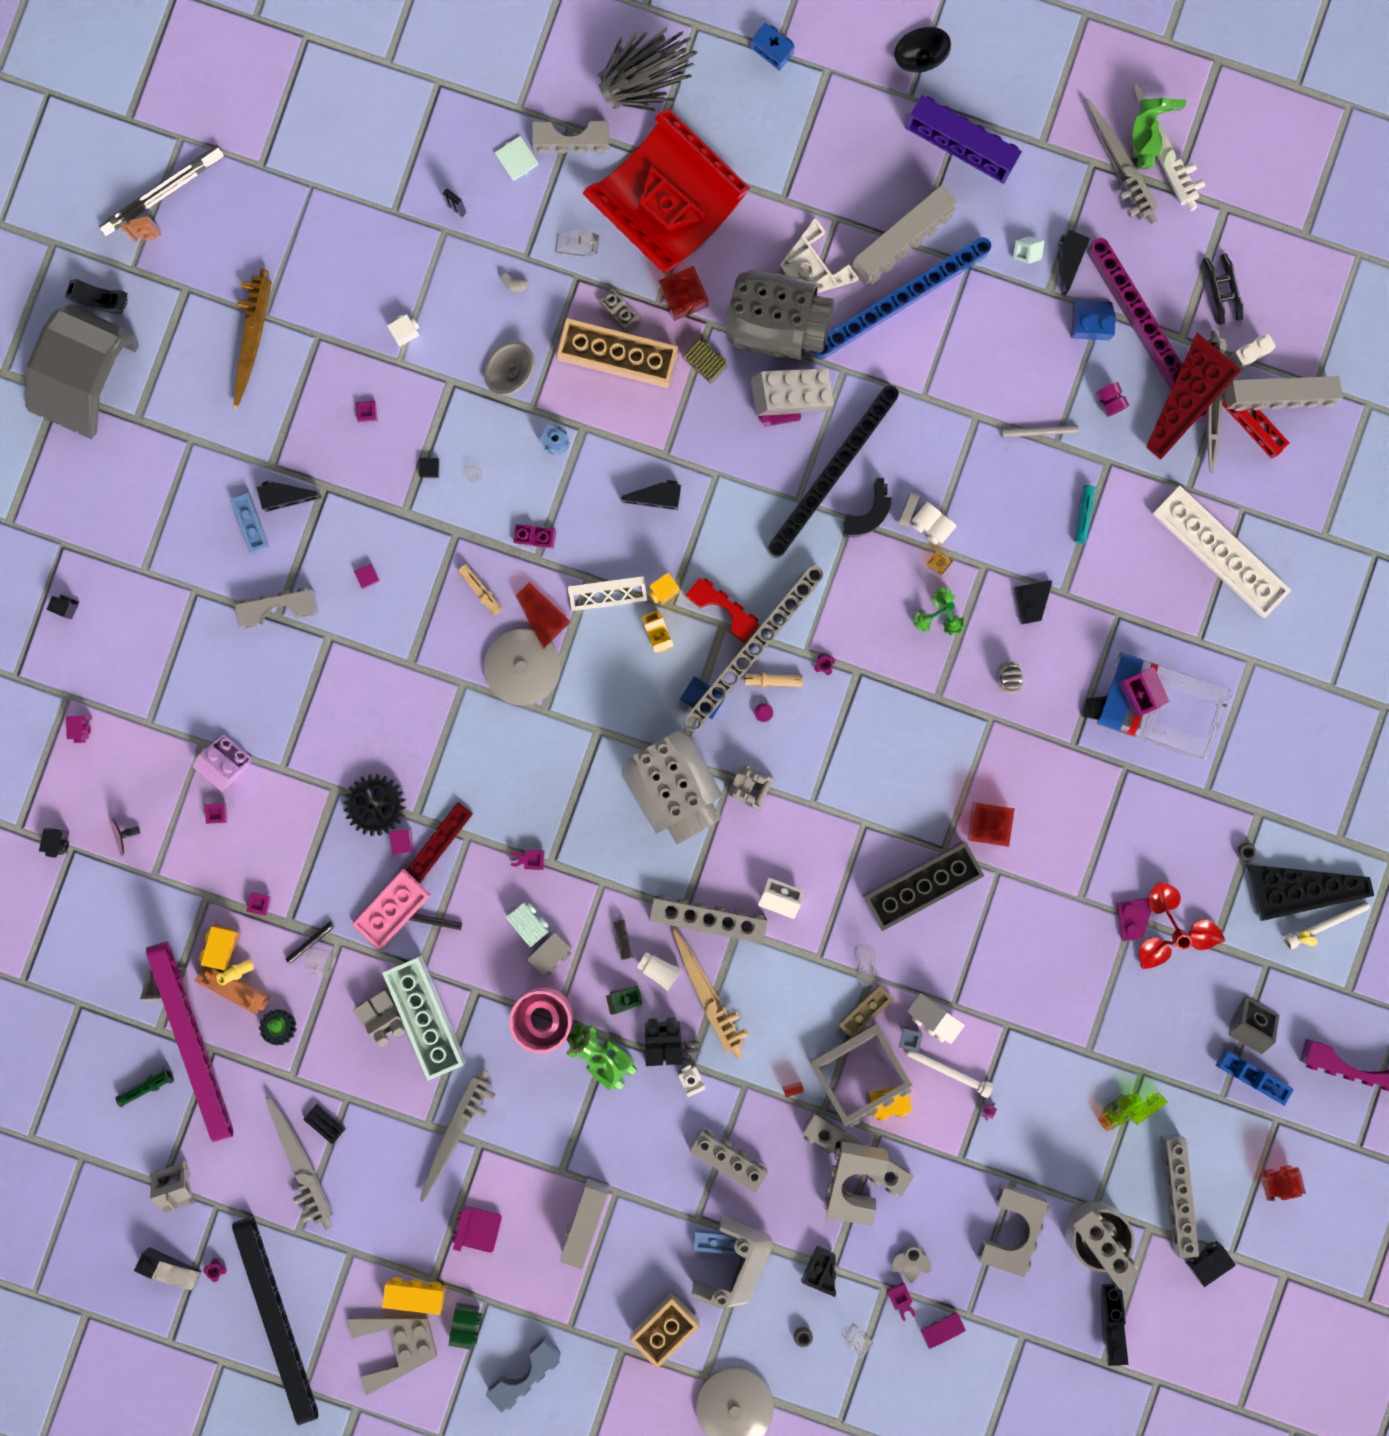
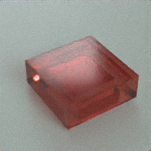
M801 1082L783 1086L785 1097L804 1092Z

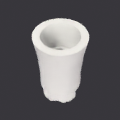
M647 952L637 966V969L643 971V974L653 979L667 992L682 969Z

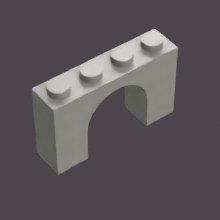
M841 1141L840 1149H836L835 1152L836 1165H832L831 1177L833 1179L832 1182H828L827 1193H829V1196L824 1199L823 1209L826 1210V1218L872 1226L876 1213V1198L852 1194L842 1184L848 1177L854 1174L885 1177L888 1165V1150Z
M1000 1184L995 1203L998 1207L1022 1215L1026 1222V1231L1018 1243L1010 1246L982 1239L977 1259L980 1263L1024 1277L1025 1273L1030 1270V1258L1037 1249L1036 1240L1038 1235L1042 1233V1221L1044 1216L1048 1215L1049 1205L1043 1197Z

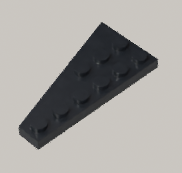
M1247 864L1260 921L1374 896L1370 877Z

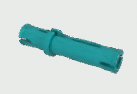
M1083 486L1082 500L1079 502L1080 512L1075 543L1086 544L1091 510L1094 508L1095 486Z

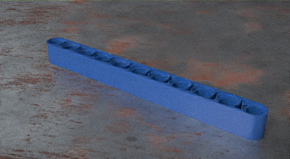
M985 237L978 238L828 333L825 344L826 352L812 351L813 356L818 360L827 358L980 262L988 255L991 249L990 240ZM978 245L984 246L985 249H986V251H984V252L979 251L978 248H977V246H978ZM963 255L968 256L969 259H970V261H969V262L963 261V260L961 259V256H963ZM945 266H952L954 271L948 272ZM929 276H936L938 281L932 282ZM913 286H920L922 291H914ZM897 296H904L906 301L899 302ZM881 306H888L890 311L883 312ZM865 316H872L874 321L867 322ZM854 325L858 328V331L853 333L848 327ZM838 335L842 338V342L836 343L832 337Z

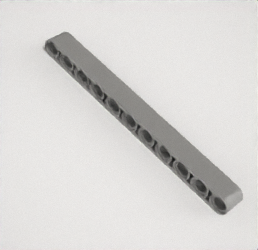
M811 566L690 711L684 720V727L687 731L695 732L700 729L817 587L824 574L820 567ZM812 571L816 572L819 579L812 580L809 573ZM797 587H805L807 593L804 595L799 594ZM792 601L795 604V608H786L785 602ZM773 616H781L783 622L776 624L773 621ZM768 630L771 637L768 639L763 638L761 631ZM752 644L757 645L759 652L751 653L749 646ZM738 659H744L747 663V666L745 668H739L736 664V661ZM732 674L735 680L733 683H727L724 676ZM719 688L723 693L722 696L715 698L712 695L713 689ZM702 703L709 704L710 711L703 713L700 710V705ZM688 719H697L698 726L695 728L689 727Z

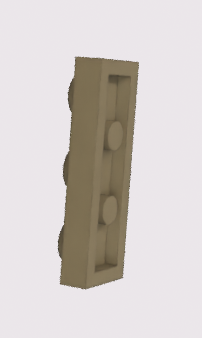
M879 984L838 1025L850 1038H853L893 998Z

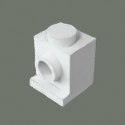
M689 1064L680 1069L681 1072L678 1073V1076L688 1097L706 1089L696 1065L691 1066ZM689 1077H693L695 1081L693 1083H689L687 1079Z

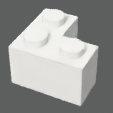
M921 993L907 1011L913 1016L911 1019L920 1027L922 1024L925 1025L924 1030L942 1043L946 1040L952 1044L965 1026Z

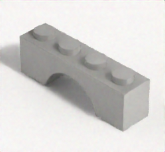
M590 121L587 128L581 134L572 137L564 136L557 132L552 122H532L533 148L538 153L545 154L549 151H556L557 153H567L568 151H575L576 153H586L587 151L604 153L605 151H610L609 121Z
M308 588L297 589L296 593L291 594L289 591L280 592L276 597L264 595L260 596L259 600L256 601L244 599L240 601L241 604L235 605L238 624L243 629L263 625L267 613L279 606L290 608L300 618L319 614L315 592Z

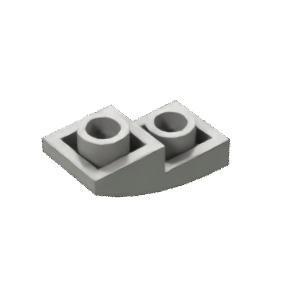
M613 288L599 300L604 309L626 332L640 320L639 316Z

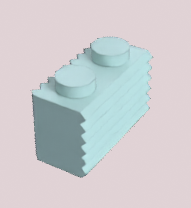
M524 902L509 914L506 919L531 947L549 932L547 929L549 925L543 918L539 919L535 914L537 910L531 903L527 904Z

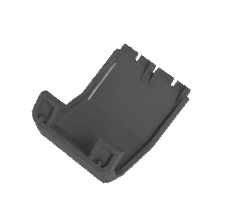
M72 305L55 310L43 326L27 364L25 407L28 412L40 417L43 416L46 420L58 425L60 424L62 427L73 432L78 431V434L92 439L97 433L100 394L107 377L123 347L136 352L139 347L136 336L127 329Z

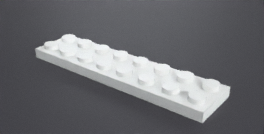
M1180 485L1152 513L1157 520L1263 619L1291 591Z

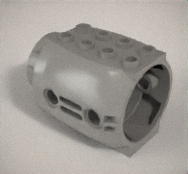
M680 730L622 763V776L656 834L667 828L675 843L679 844L721 820L712 802L723 795L692 739Z

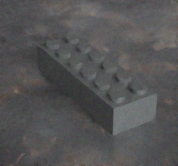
M962 841L863 894L862 897L879 929L884 931L984 877V874L967 842Z

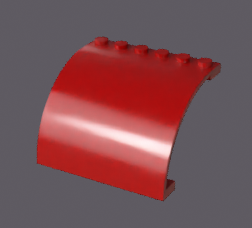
M669 108L658 113L655 118L658 122L641 145L616 170L600 182H595L586 187L582 193L664 274L695 252L723 224L750 189ZM650 167H654L706 214L705 219L667 232L639 207Z

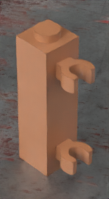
M202 966L195 982L255 1015L261 1011L264 1012L269 1004V1001H267L269 995L241 979L232 980L226 983V985H220L217 982L216 976L224 971Z

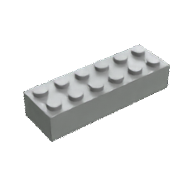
M943 184L854 258L851 268L865 287L869 283L871 285L876 283L880 279L879 275L882 272H889L895 266L894 263L898 259L903 260L909 254L908 251L912 247L917 248L922 244L923 238L926 235L931 236L938 230L937 226L939 224H945L953 217L952 214L955 212L954 208L957 201Z

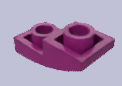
M515 524L513 543L554 549L556 529Z
M954 1312L940 1321L933 1322L920 1331L928 1349H931L965 1332L966 1329L958 1312Z

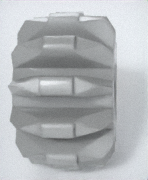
M1007 661L999 666L998 683L1003 693L1014 694L1022 689L1023 672L1018 662Z

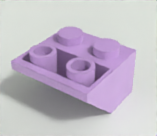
M223 734L198 755L193 768L223 792L235 782L253 758Z

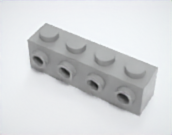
M701 1128L691 1144L689 1152L756 1193L768 1174L765 1168L766 1165L758 1159L755 1161L750 1159V1155L742 1149L737 1151L732 1147L733 1144L726 1139L721 1141L710 1129L705 1131Z

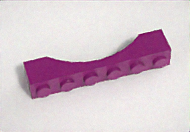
M1305 1039L1300 1061L1306 1064V1068L1316 1071L1318 1068L1325 1069L1324 1073L1336 1076L1337 1073L1343 1074L1344 1079L1355 1081V1078L1362 1080V1084L1371 1087L1374 1084H1378L1380 1089L1389 1091V1069L1382 1071L1355 1069L1346 1064L1332 1047Z

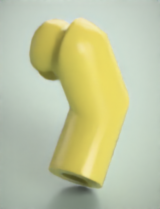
M1308 930L1299 931L1300 938L1298 939L1301 943L1309 946L1317 945V938L1310 937Z

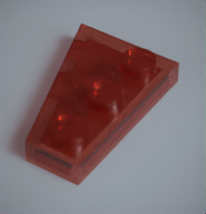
M530 582L516 594L519 605L541 646L545 649L571 621Z

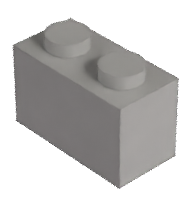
M555 931L527 960L542 976L546 973L550 975L557 968L555 964L560 959L564 962L571 955L569 950L572 947Z

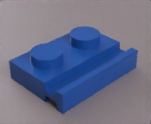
M694 676L680 700L694 708L711 686ZM717 689L712 690V695L715 698H720L723 694ZM722 701V702L719 704V706L714 710V712L709 716L710 719H713V718H714L715 714L717 713V711H718V709L720 708V706H721V704L723 703V701ZM702 703L700 710L703 713L709 712V704Z

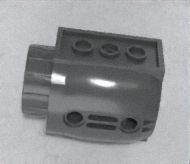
M748 270L742 272L736 278L727 314L726 339L742 350L774 357L802 360L806 349L823 352L831 324L834 300L817 296L818 283L769 271Z

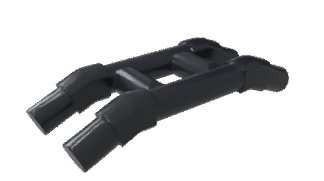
M1227 253L1220 256L1225 275L1216 276L1210 259L1204 258L1202 260L1215 304L1218 325L1225 324L1223 302L1233 300L1236 320L1244 319L1243 301L1240 297L1234 266ZM1229 282L1231 293L1220 295L1218 284Z

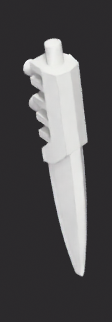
M1136 83L1134 89L1140 107V100L1146 99ZM1156 118L1159 132L1162 136L1161 154L1157 157L1180 204H1187L1190 211L1195 210L1198 207L1195 199L1199 198L1197 190L1204 187L1205 183L1201 179L1193 184L1189 173L1197 169L1195 163L1193 162L1185 167L1182 160H1178L1159 120Z

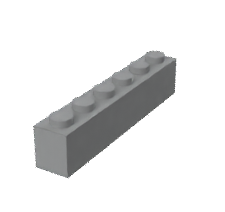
M1339 376L1232 380L1224 389L1227 409H1235L1236 411H1242L1247 408L1261 410L1266 407H1271L1273 410L1282 407L1295 409L1300 406L1314 408L1318 405L1332 407L1343 398Z

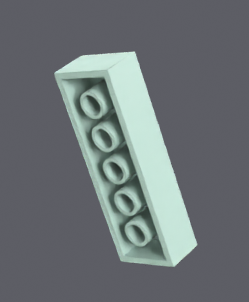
M422 955L384 971L382 974L427 1081L463 1066L466 1063V1059Z

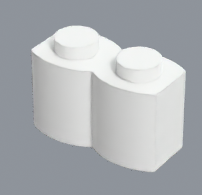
M1265 334L1255 339L1252 343L1240 347L1229 357V360L1239 369H1243L1252 362L1269 354L1276 345L1271 336Z
M926 502L911 521L915 530L919 533L923 531L928 535L927 539L932 544H939L940 546L956 528V525L929 502Z

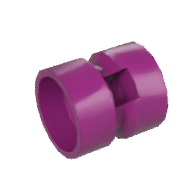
M1118 382L1112 383L1095 393L1099 402L1104 404L1102 408L1106 417H1110L1130 406L1126 397L1121 396L1123 391Z

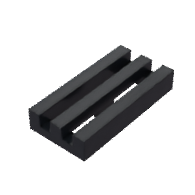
M446 188L442 195L447 206L450 209L452 207L453 211L458 212L459 216L463 218L466 214V209L462 199Z
M318 1104L303 1119L332 1145L346 1130L344 1126ZM315 1111H317V1112H318L320 1115H322L327 1121H329L335 1128H337V1129L339 1130V1132H337L331 1125H329V1124H328L323 1118H321ZM313 1116L318 1122H320L326 1129H328L334 1135V1138L331 1137L318 1124H316L310 1117Z

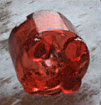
M1284 1165L1280 1166L1279 1171H1273V1169L1261 1171L1266 1200L1275 1201L1274 1197L1288 1200L1306 1194L1301 1170L1298 1167Z

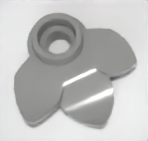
M914 1243L906 1245L903 1252L896 1255L892 1262V1271L900 1272L903 1270L905 1277L910 1283L918 1277L920 1271L929 1273L931 1269L930 1260L922 1254L920 1246ZM911 1250L916 1251L915 1255L913 1256L909 1255V1252Z

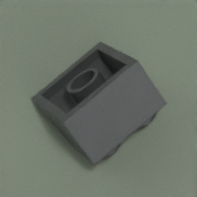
M1246 996L1230 1022L1228 1035L1262 1055L1276 1043L1280 1015Z

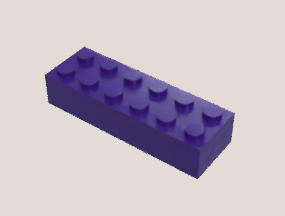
M921 95L910 114L906 126L908 131L1002 184L1006 182L1022 153L1015 144H1008L999 135L991 134L983 126L969 122L967 117L955 114L949 107L939 105L929 96Z

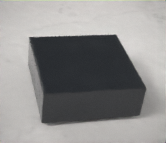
M420 458L419 477L439 478L440 459Z

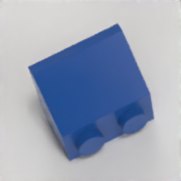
M1073 301L1072 338L1109 341L1115 335L1116 314L1112 302Z

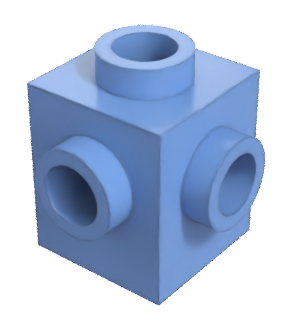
M550 424L547 425L539 439L540 444L545 446L544 450L552 455L555 453L560 455L562 451L566 452L570 445L567 431L560 426L555 428Z

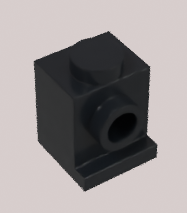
M62 594L60 597L52 596L46 610L64 618L72 619L79 601Z

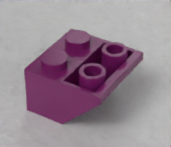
M1154 666L1118 682L1133 717L1143 716L1170 702Z

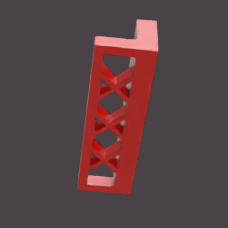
M1226 398L1222 401V406L1271 459L1278 456L1290 444L1260 410H1253V408H1247L1242 411L1227 409ZM1247 410H1252L1255 413V419ZM1260 424H1265L1268 427V431L1266 432ZM1272 438H1278L1282 445L1279 446Z

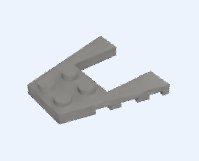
M348 1317L347 1319L351 1338L389 1329L398 1365L362 1374L361 1379L366 1396L437 1357L428 1317Z

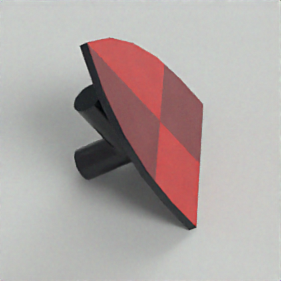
M111 818L109 821L120 855L123 856V838L140 834V828L137 826L120 831L116 821Z

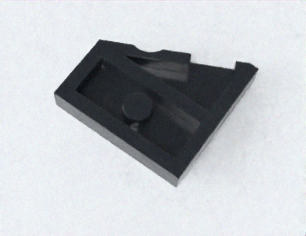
M1052 580L1014 587L1021 625L1042 621Z
M817 1245L800 1280L802 1284L835 1297V1253Z

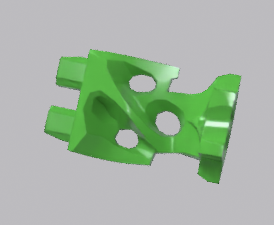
M1154 98L1140 100L1139 113L1135 117L1132 131L1133 153L1131 156L1132 159H1137L1136 169H1149V167L1155 166V157L1160 155L1162 150V136L1159 132L1156 118L1158 115L1166 112L1181 111L1186 105V99Z
M578 1022L566 1038L570 1045V1049L566 1054L572 1058L578 1056L588 1063L587 1070L608 1090L612 1088L620 1090L625 1084L624 1079L621 1077L625 1073L632 1076L637 1071L634 1061L628 1053L610 1040L606 1041L604 1047L600 1045L597 1041L595 1027L593 1025L586 1027L581 1022ZM613 1049L615 1054H609L608 1051ZM599 1068H603V1072L601 1073L597 1072V1070Z

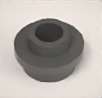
M1242 843L1238 846L1236 853L1241 861L1249 862L1255 858L1256 848L1251 843ZM1244 849H1248V855L1246 856L1243 854Z
M799 1327L794 1332V1341L798 1346L807 1347L812 1343L813 1334L809 1328ZM804 1333L807 1336L805 1339H801L800 1335Z

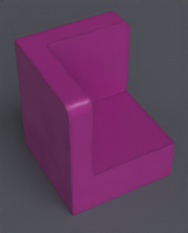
M411 829L391 831L389 833L392 855L414 852Z

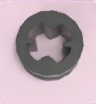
M683 1041V1045H685L683 1052H700L698 1048L700 1045L699 1041Z

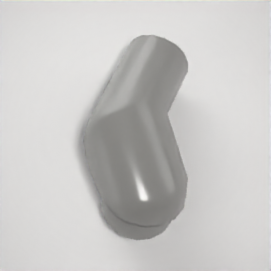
M508 273L503 274L500 278L512 292H523L529 287V282L526 279L513 280Z

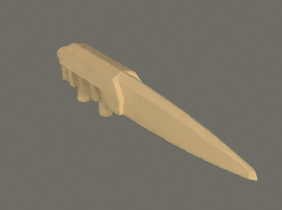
M674 927L673 934L678 950L706 1015L726 1053L732 1051L736 1059L743 1056L739 1048L745 1043L742 1038L748 1036L749 1032L746 1028L737 1032V1026L732 1022L740 1018L739 1013L736 1011L728 1015L726 1012L728 1010L727 1007L721 1008L722 1002L719 996H717L693 952L679 931Z

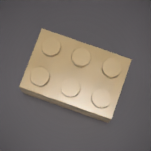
M671 1292L631 1332L630 1341L658 1369L699 1328V1319Z

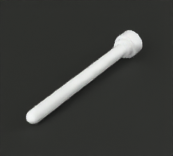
M1367 902L1362 903L1306 930L1312 936L1368 910L1370 904ZM1290 932L1283 936V940L1290 950L1298 947L1301 943L1298 939L1300 938L1299 933Z
M906 1050L908 1057L977 1089V1092L985 1098L990 1096L994 1084L988 1081L979 1082L918 1052Z

